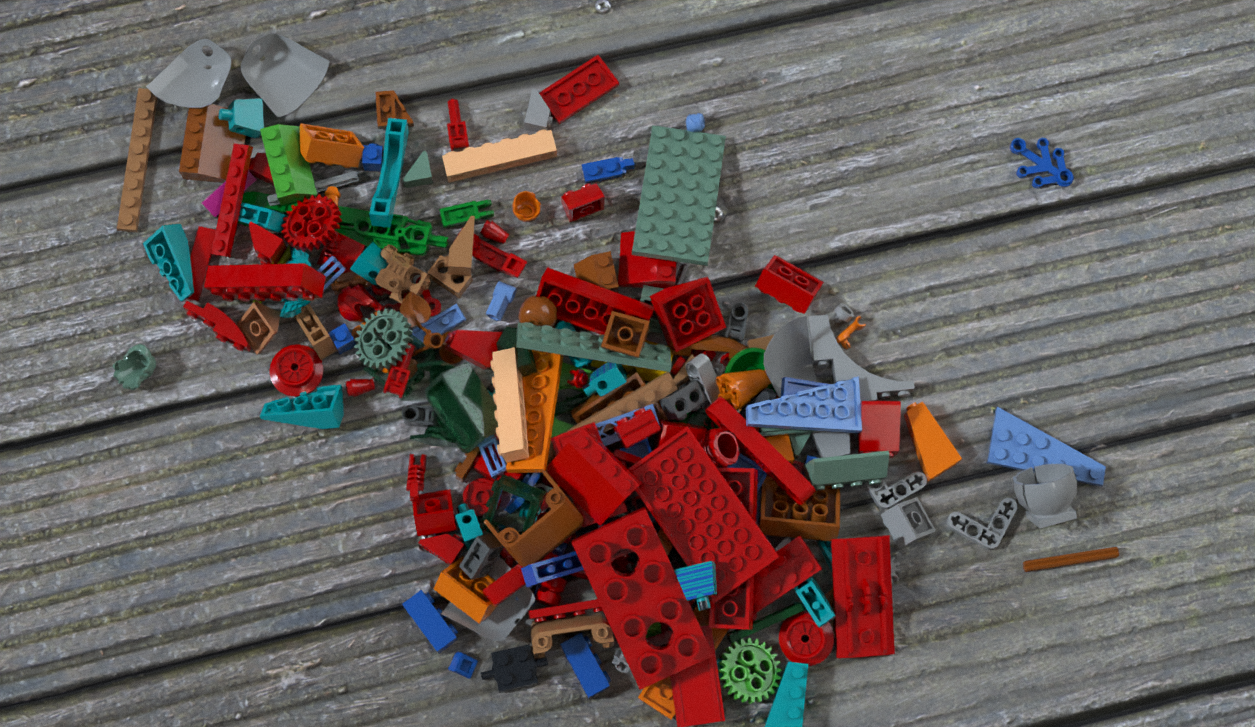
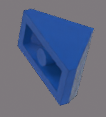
M647 438L629 448H620L621 451L640 458H644L652 452Z

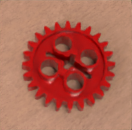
M320 194L317 198L311 195L309 200L304 197V202L301 203L298 200L297 206L291 205L293 210L286 211L289 216L283 218L286 223L281 225L284 229L281 232L288 244L297 251L301 249L305 252L308 248L312 252L313 247L319 250L320 244L326 246L325 241H332L330 236L337 235L335 229H340L338 223L342 222V219L339 217L342 214L332 199H329L327 196L322 197Z

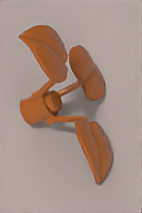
M414 292L408 293L401 303L400 313L408 319L407 322L411 324V327L417 325L418 328L426 332L423 339L425 346L414 351L412 357L428 348H439V356L444 362L455 364L463 360V358L444 349L446 345L445 339L450 332H446L443 335L431 333V330L426 329L420 324L429 320L431 315L430 306L427 301ZM411 358L408 370L411 371L409 379L418 370V363L413 358ZM390 364V368L387 369L388 375L390 373L392 364Z

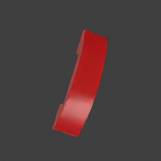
M473 234V258L515 278L520 276L527 264L526 260L512 253L508 254L479 239L478 235Z

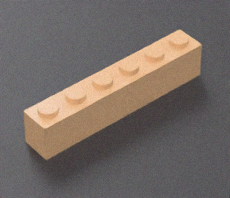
M540 130L536 134H522L515 139L505 138L494 144L485 143L477 148L468 147L460 152L451 151L443 155L442 158L448 183L555 158L557 157V149L552 131Z
M515 347L492 352L491 368L494 372L492 384L496 392L493 394L495 405H497V410L494 411L498 422L496 435L500 443L497 445L498 454L504 458L506 463L529 458L521 357Z

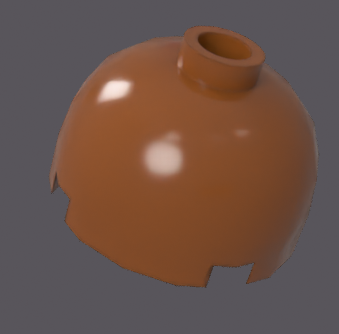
M531 296L525 299L520 307L519 322L553 327L557 321V308L546 297Z

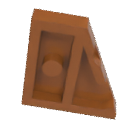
M394 90L375 92L378 129H386L388 118L407 120L408 127L414 126L412 118L408 115Z

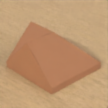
M253 302L236 325L258 355L278 332L279 315L281 312L259 302Z

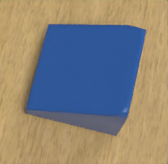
M456 652L449 670L470 679L478 660L461 652Z

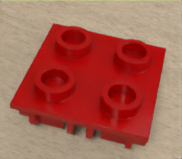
M336 232L337 235L330 236L332 241H326V246H324L317 264L321 267L333 255L346 268L343 273L351 272V266L363 252L366 245ZM332 261L324 270L330 269L335 263ZM337 267L333 272L337 273L340 268Z

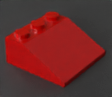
M635 231L621 233L618 273L619 287L643 288V285L665 289L675 286L676 261L632 255Z
M708 277L671 286L649 296L667 345L675 352L726 328Z

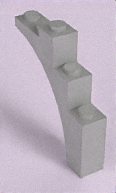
M828 315L808 317L807 326L812 365L826 367L831 364L834 384L838 381H846L859 376L860 403L861 401H877L878 396L880 399L890 398L891 395L906 397L915 389L914 381L885 379L869 373L853 362L837 343L830 327Z

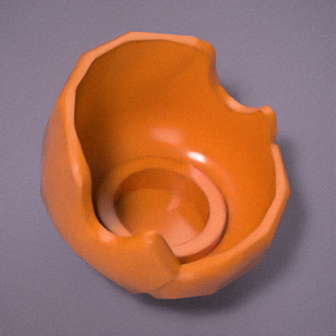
M520 192L514 198L512 204L513 213L523 222L533 221L540 214L541 203L536 199L533 192Z

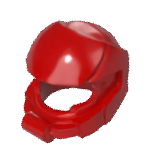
M360 283L353 288L345 287L337 298V306L341 316L350 322L364 321V315L360 310L362 305L374 308L376 311H383L384 306Z
M714 428L707 431L701 438L699 443L716 467L722 466L725 468L737 462L740 454L737 439L732 433L720 428Z

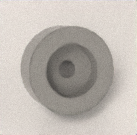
M842 303L835 308L837 316L834 320L837 323H841L842 320L849 322L854 317L851 309Z

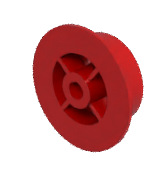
M300 344L289 345L276 353L271 361L269 370L270 378L275 388L281 393L292 397H298L300 393L305 391L309 394L315 390L320 384L324 372L322 360L316 351Z
M804 610L786 618L779 631V644L782 652L790 661L813 666L824 661L831 653L834 646V632L829 622L819 628L808 610ZM804 635L809 636L808 642L803 640Z

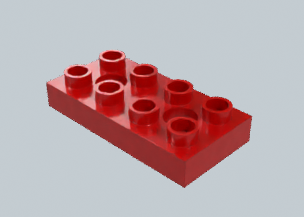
M645 507L572 540V545L640 690L713 656ZM624 548L636 552L639 557L634 571L628 574L616 571L611 564L616 552ZM661 622L672 628L673 634H671V638L666 645L655 646L647 641L646 635L650 625L653 623Z

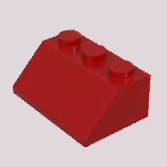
M774 255L763 269L755 287L762 293L771 295L778 302L792 307L794 311L805 314L824 282Z

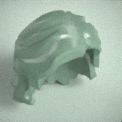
M135 345L123 356V360L116 361L112 367L115 369L113 376L119 384H123V388L135 390L153 374L156 360L145 345Z

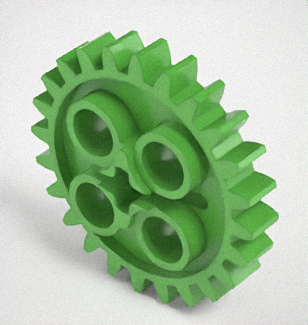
M747 638L745 641L740 639L738 643L733 642L731 647L729 646L725 649L727 653L721 654L724 660L718 663L723 666L722 669L718 670L719 673H723V677L719 678V680H725L726 682L723 688L729 687L728 695L734 692V699L736 700L741 697V703L746 702L747 699L749 704L754 703V701L759 703L762 701V698L764 700L768 699L769 695L775 693L773 688L779 687L775 681L781 680L777 673L781 672L782 669L776 667L780 661L774 660L777 654L771 655L772 647L765 649L766 643L763 642L759 645L758 639L753 640V642L751 638ZM743 653L748 655V661L744 660ZM760 663L764 664L765 672L760 669ZM735 670L740 673V679L735 676ZM752 680H754L757 684L756 689L753 688L751 685Z

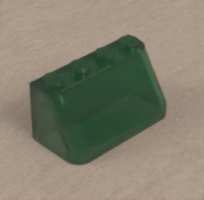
M469 362L441 373L426 388L425 395L428 402L462 452L469 453L497 436L496 427H498V422L494 411L497 410V405H495L493 398Z

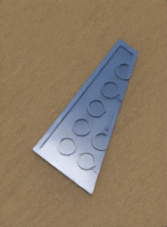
M859 376L846 381H838L835 384L800 391L797 394L781 396L778 399L750 404L746 407V426L860 433L862 431Z
M999 407L996 408L987 460L988 464L1022 471L1032 467L1033 473H1035L1034 466L1066 464L1073 467L1077 482L1103 486L1106 466Z

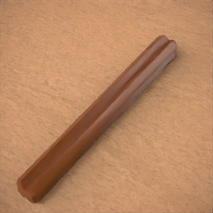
M1117 547L1027 560L1023 562V569L1025 572L1112 559L1119 556V550Z

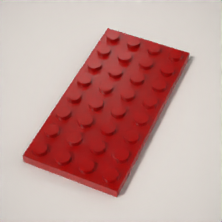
M688 426L628 469L642 483L635 491L686 565L692 566L715 561L717 594L709 596L713 604L780 558Z

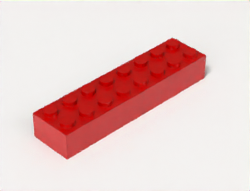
M718 468L756 522L758 470L754 468ZM754 576L717 603L713 604L710 599L709 628L753 630Z

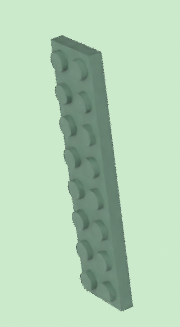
M518 322L516 347L666 372H670L672 367L670 347L663 344L654 345L645 342L639 358L601 348L604 335H592L589 332H574L566 328L556 329L548 325L536 326L529 322Z

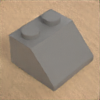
M917 497L899 503L881 514L885 526L889 529L893 541L899 549L936 532Z

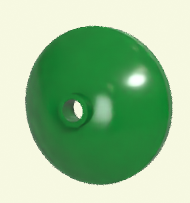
M757 347L741 350L731 358L725 373L758 369L765 370L763 363L766 350ZM772 383L769 384L767 388L776 392Z

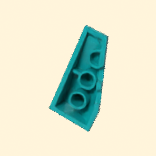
M181 224L163 225L143 245L152 264H156L159 267L161 276L168 279L170 288L179 300L183 302L194 293L188 239Z
M342 385L318 387L316 392L307 394L305 391L296 398L289 399L285 397L265 403L260 418L262 420L318 429L339 428L344 416Z

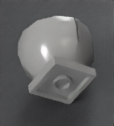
M1066 464L1034 466L1037 484L1032 467L1020 471L1013 477V487L1019 504L1027 510V519L1040 529L1077 518L1076 511L1071 508V504L1077 494V479L1072 466Z

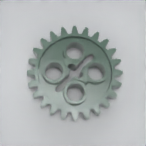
M384 309L383 312L378 310L377 316L371 313V319L365 318L366 324H360L362 331H357L356 333L360 336L354 339L359 344L355 345L354 348L358 350L356 355L360 357L359 360L364 365L374 370L379 369L382 371L384 367L389 369L390 364L396 366L397 359L402 361V354L407 355L405 349L411 348L408 342L413 340L409 337L413 331L409 329L411 324L407 322L408 319L400 312H396L393 309L390 311ZM375 329L377 330V332H378L379 334L382 335V338H381L379 335H377V333L375 332ZM385 341H386L388 344H390V346L392 347V350H391V348H390L389 346H387V345L385 344Z

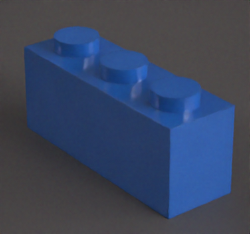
M576 551L521 568L526 587L584 570Z
M420 590L402 605L438 654H440L458 640L455 636L458 632L452 624L447 625L443 620L446 616L441 614L442 610L440 608L436 610L432 605L435 601L428 592L424 594Z
M582 633L561 643L560 647L588 699L610 688L609 682H611V679L606 671L602 672L599 666L602 662L597 653L593 654L590 647L592 644L588 636L583 637Z

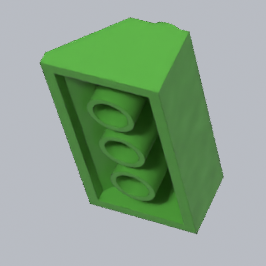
M277 124L260 129L280 205L297 202L298 200L301 201L304 200V197L309 199L311 195H314V197L318 196L309 162L300 153V127Z

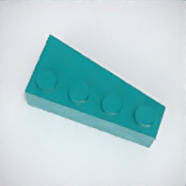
M788 662L786 664L764 727H802L808 664Z

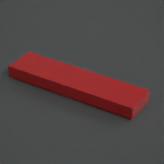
M198 227L190 256L194 293L186 300L199 303L207 268L212 257L211 251L216 232L215 229Z
M551 552L541 561L554 558L555 555ZM519 564L483 589L482 593L494 607L526 585L521 570L523 567Z

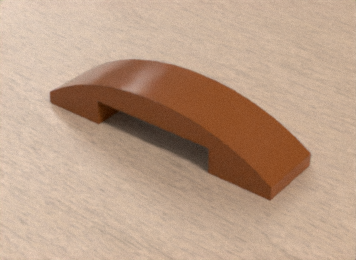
M710 335L678 352L672 349V355L691 356V349L729 352V359H731L735 354L748 347L730 338Z

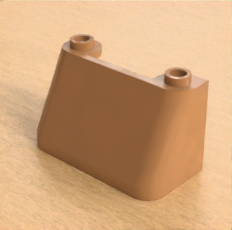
M586 610V614L574 616V613H566L565 618L554 619V616H548L546 621H532L531 638L534 658H545V652L553 647V636L591 631L592 641L595 640L602 644L604 649L613 648V633L604 612Z

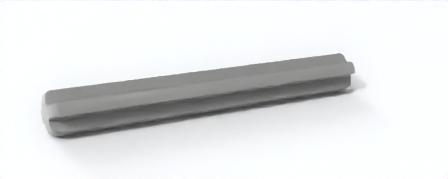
M352 171L314 182L317 193L326 191L330 186L340 187L358 182L359 176L357 171ZM277 194L267 197L270 206L280 204Z

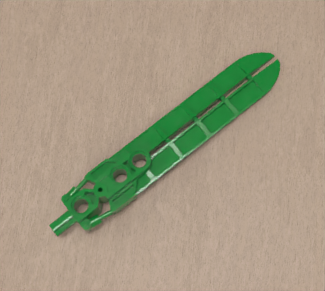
M246 192L243 194L242 203L271 209L288 215L286 211L293 210L291 205H298L297 202L282 206L280 204L270 206L267 197L272 194L260 192ZM338 206L342 214L339 216L342 222L338 224L349 226L339 225L340 229H335V231L366 245L365 247H368L373 242L383 250L385 246L390 244L397 248V253L399 254L411 253V255L425 256L429 245L447 248L449 237L433 235L430 222L415 221L407 216L393 214L391 228L372 226L369 215L370 211ZM238 222L239 224L249 227V224ZM408 222L412 223L408 227L404 228ZM362 227H369L366 231H361ZM383 229L387 230L386 233L379 234V231ZM417 236H424L420 241L415 240ZM401 243H406L410 249H401Z

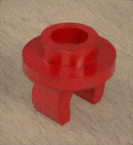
M585 370L569 371L574 376V379L571 381L567 380L568 384L580 389L587 384L588 376Z

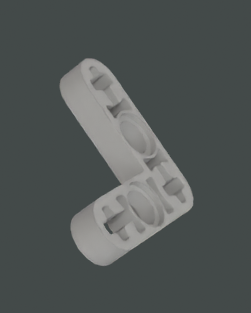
M914 472L890 487L886 485L883 479L878 488H872L869 482H863L876 505L881 509H888L924 488L927 478L922 472ZM916 476L917 479L921 478V485L919 486L918 483L914 484L911 487L913 491H911L909 484L915 480L914 477ZM899 485L906 488V494L903 496L898 495L896 492V487ZM891 490L894 497L888 500L887 505L885 502L881 503L882 495L888 497L891 495V492H889Z
M1012 498L1003 499L987 527L959 512L951 513L947 517L946 525L950 530L987 550H992L999 545L1017 511V503ZM1010 503L1012 510H1009L1005 516L1001 515L1005 510L1004 505ZM955 517H958L959 523L964 524L966 521L968 522V524L964 527V530L962 531L960 529L963 526L960 524H957L956 526L952 525L953 521L951 520V518L954 519ZM995 519L1003 520L1004 527L1002 529L994 526ZM969 526H975L978 529L976 536H971L968 533ZM982 531L985 532L984 537L989 538L992 536L995 544L988 545V540L985 538H981V541L978 540L982 535Z

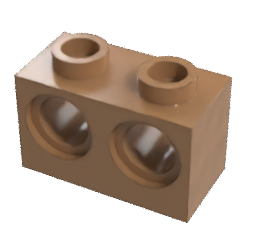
M440 255L427 273L431 276L430 279L460 299L472 283V275L448 274V271L440 273L439 269L444 267L445 257ZM458 277L464 279V281L460 284L454 282V280Z
M409 264V269L403 277L405 283L399 292H392L390 298L402 303L404 294L409 291L421 297L423 291L427 290L431 284V276ZM420 275V282L413 284V277Z

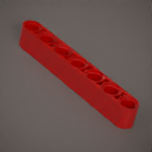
M718 397L705 410L706 414L721 429L735 436L738 446L797 504L803 505L816 492L814 486L754 427L746 426V419L724 398Z

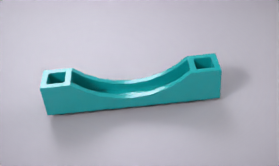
M388 118L381 174L376 192L372 198L369 213L372 226L391 228L409 135L408 123L405 119Z

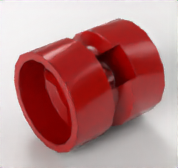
M557 578L540 583L542 587L537 590L535 601L550 607L559 606L562 598L560 593L564 592L567 581L563 578Z

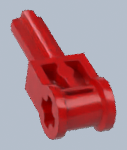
M451 99L447 102L450 117L447 129L451 151H454V149L468 148L469 142L465 121L461 122L459 102L457 99Z
M410 343L408 345L411 348L405 349L407 355L402 354V361L398 360L397 366L392 365L383 393H392L402 399L411 373L408 367L415 350V346Z

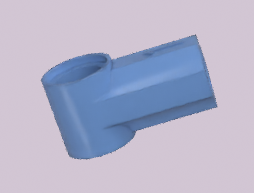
M498 281L493 292V299L486 311V316L495 321H501L509 303L511 304L515 297L517 288Z

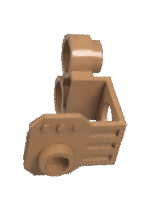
M388 244L380 254L389 264L386 268L380 270L375 280L381 287L396 293L400 291L405 283L403 277L409 269V264L414 265V257L408 253L401 255L397 253L396 247Z

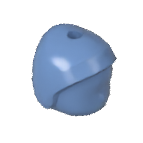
M697 113L687 116L686 127L688 131L700 132L705 128L703 114Z

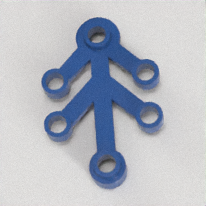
M1015 138L1011 142L1010 150L1012 153L1022 154L1037 164L1036 166L1029 167L1020 166L1016 172L1019 178H1025L1029 174L1049 172L1053 176L1044 178L1036 176L1032 181V186L1039 189L1043 185L1057 183L1061 187H1068L1072 184L1074 176L1070 170L1066 169L1063 149L1056 148L1052 153L1053 159L1057 160V169L1052 165L1048 149L1049 141L1046 138H1040L1036 144L1037 148L1041 150L1042 158L1027 149L1026 142L1023 139ZM1040 142H1044L1046 146H1041ZM1014 146H1019L1020 150L1015 149ZM1055 152H1059L1061 156H1057ZM1020 170H1024L1026 174H1021ZM1061 176L1066 177L1067 181H1063ZM1035 180H1039L1041 184H1036Z

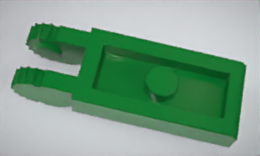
M491 200L472 201L439 209L443 228L466 224L471 216H475L474 222L480 221V219L492 218L495 215L492 210L478 212V208L482 209L491 206Z

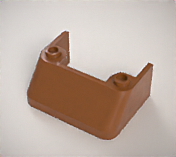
M546 471L542 473L554 487L546 495V503L551 510L520 535L514 528L510 527L503 529L499 533L487 519L483 521L522 567L540 562L580 529L584 523L583 515Z

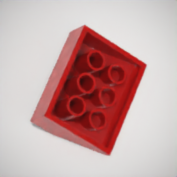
M582 428L546 468V472L600 526L642 484L587 428Z

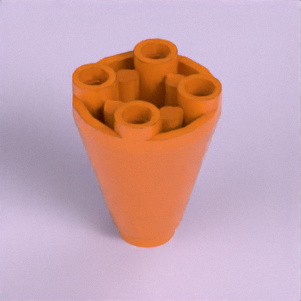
M761 369L724 373L716 377V383L720 391L718 397L724 398L735 410H738L771 384V381L767 376L766 370Z

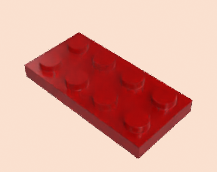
M596 55L539 92V94L550 109V114L558 124H561L618 87L619 81L601 57Z
M798 536L776 551L780 558L754 575L753 609L756 613L822 570V567L801 536Z

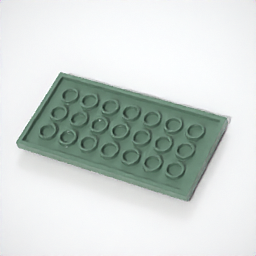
M652 125L632 255L708 266L726 136Z

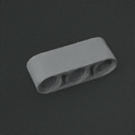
M699 354L689 361L685 368L690 381L697 380L707 400L701 404L702 408L706 410L718 398L720 391L716 383L717 376L710 359L705 354Z

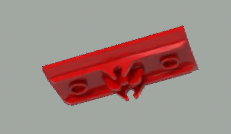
M890 535L831 539L834 614L836 616V658L895 654Z

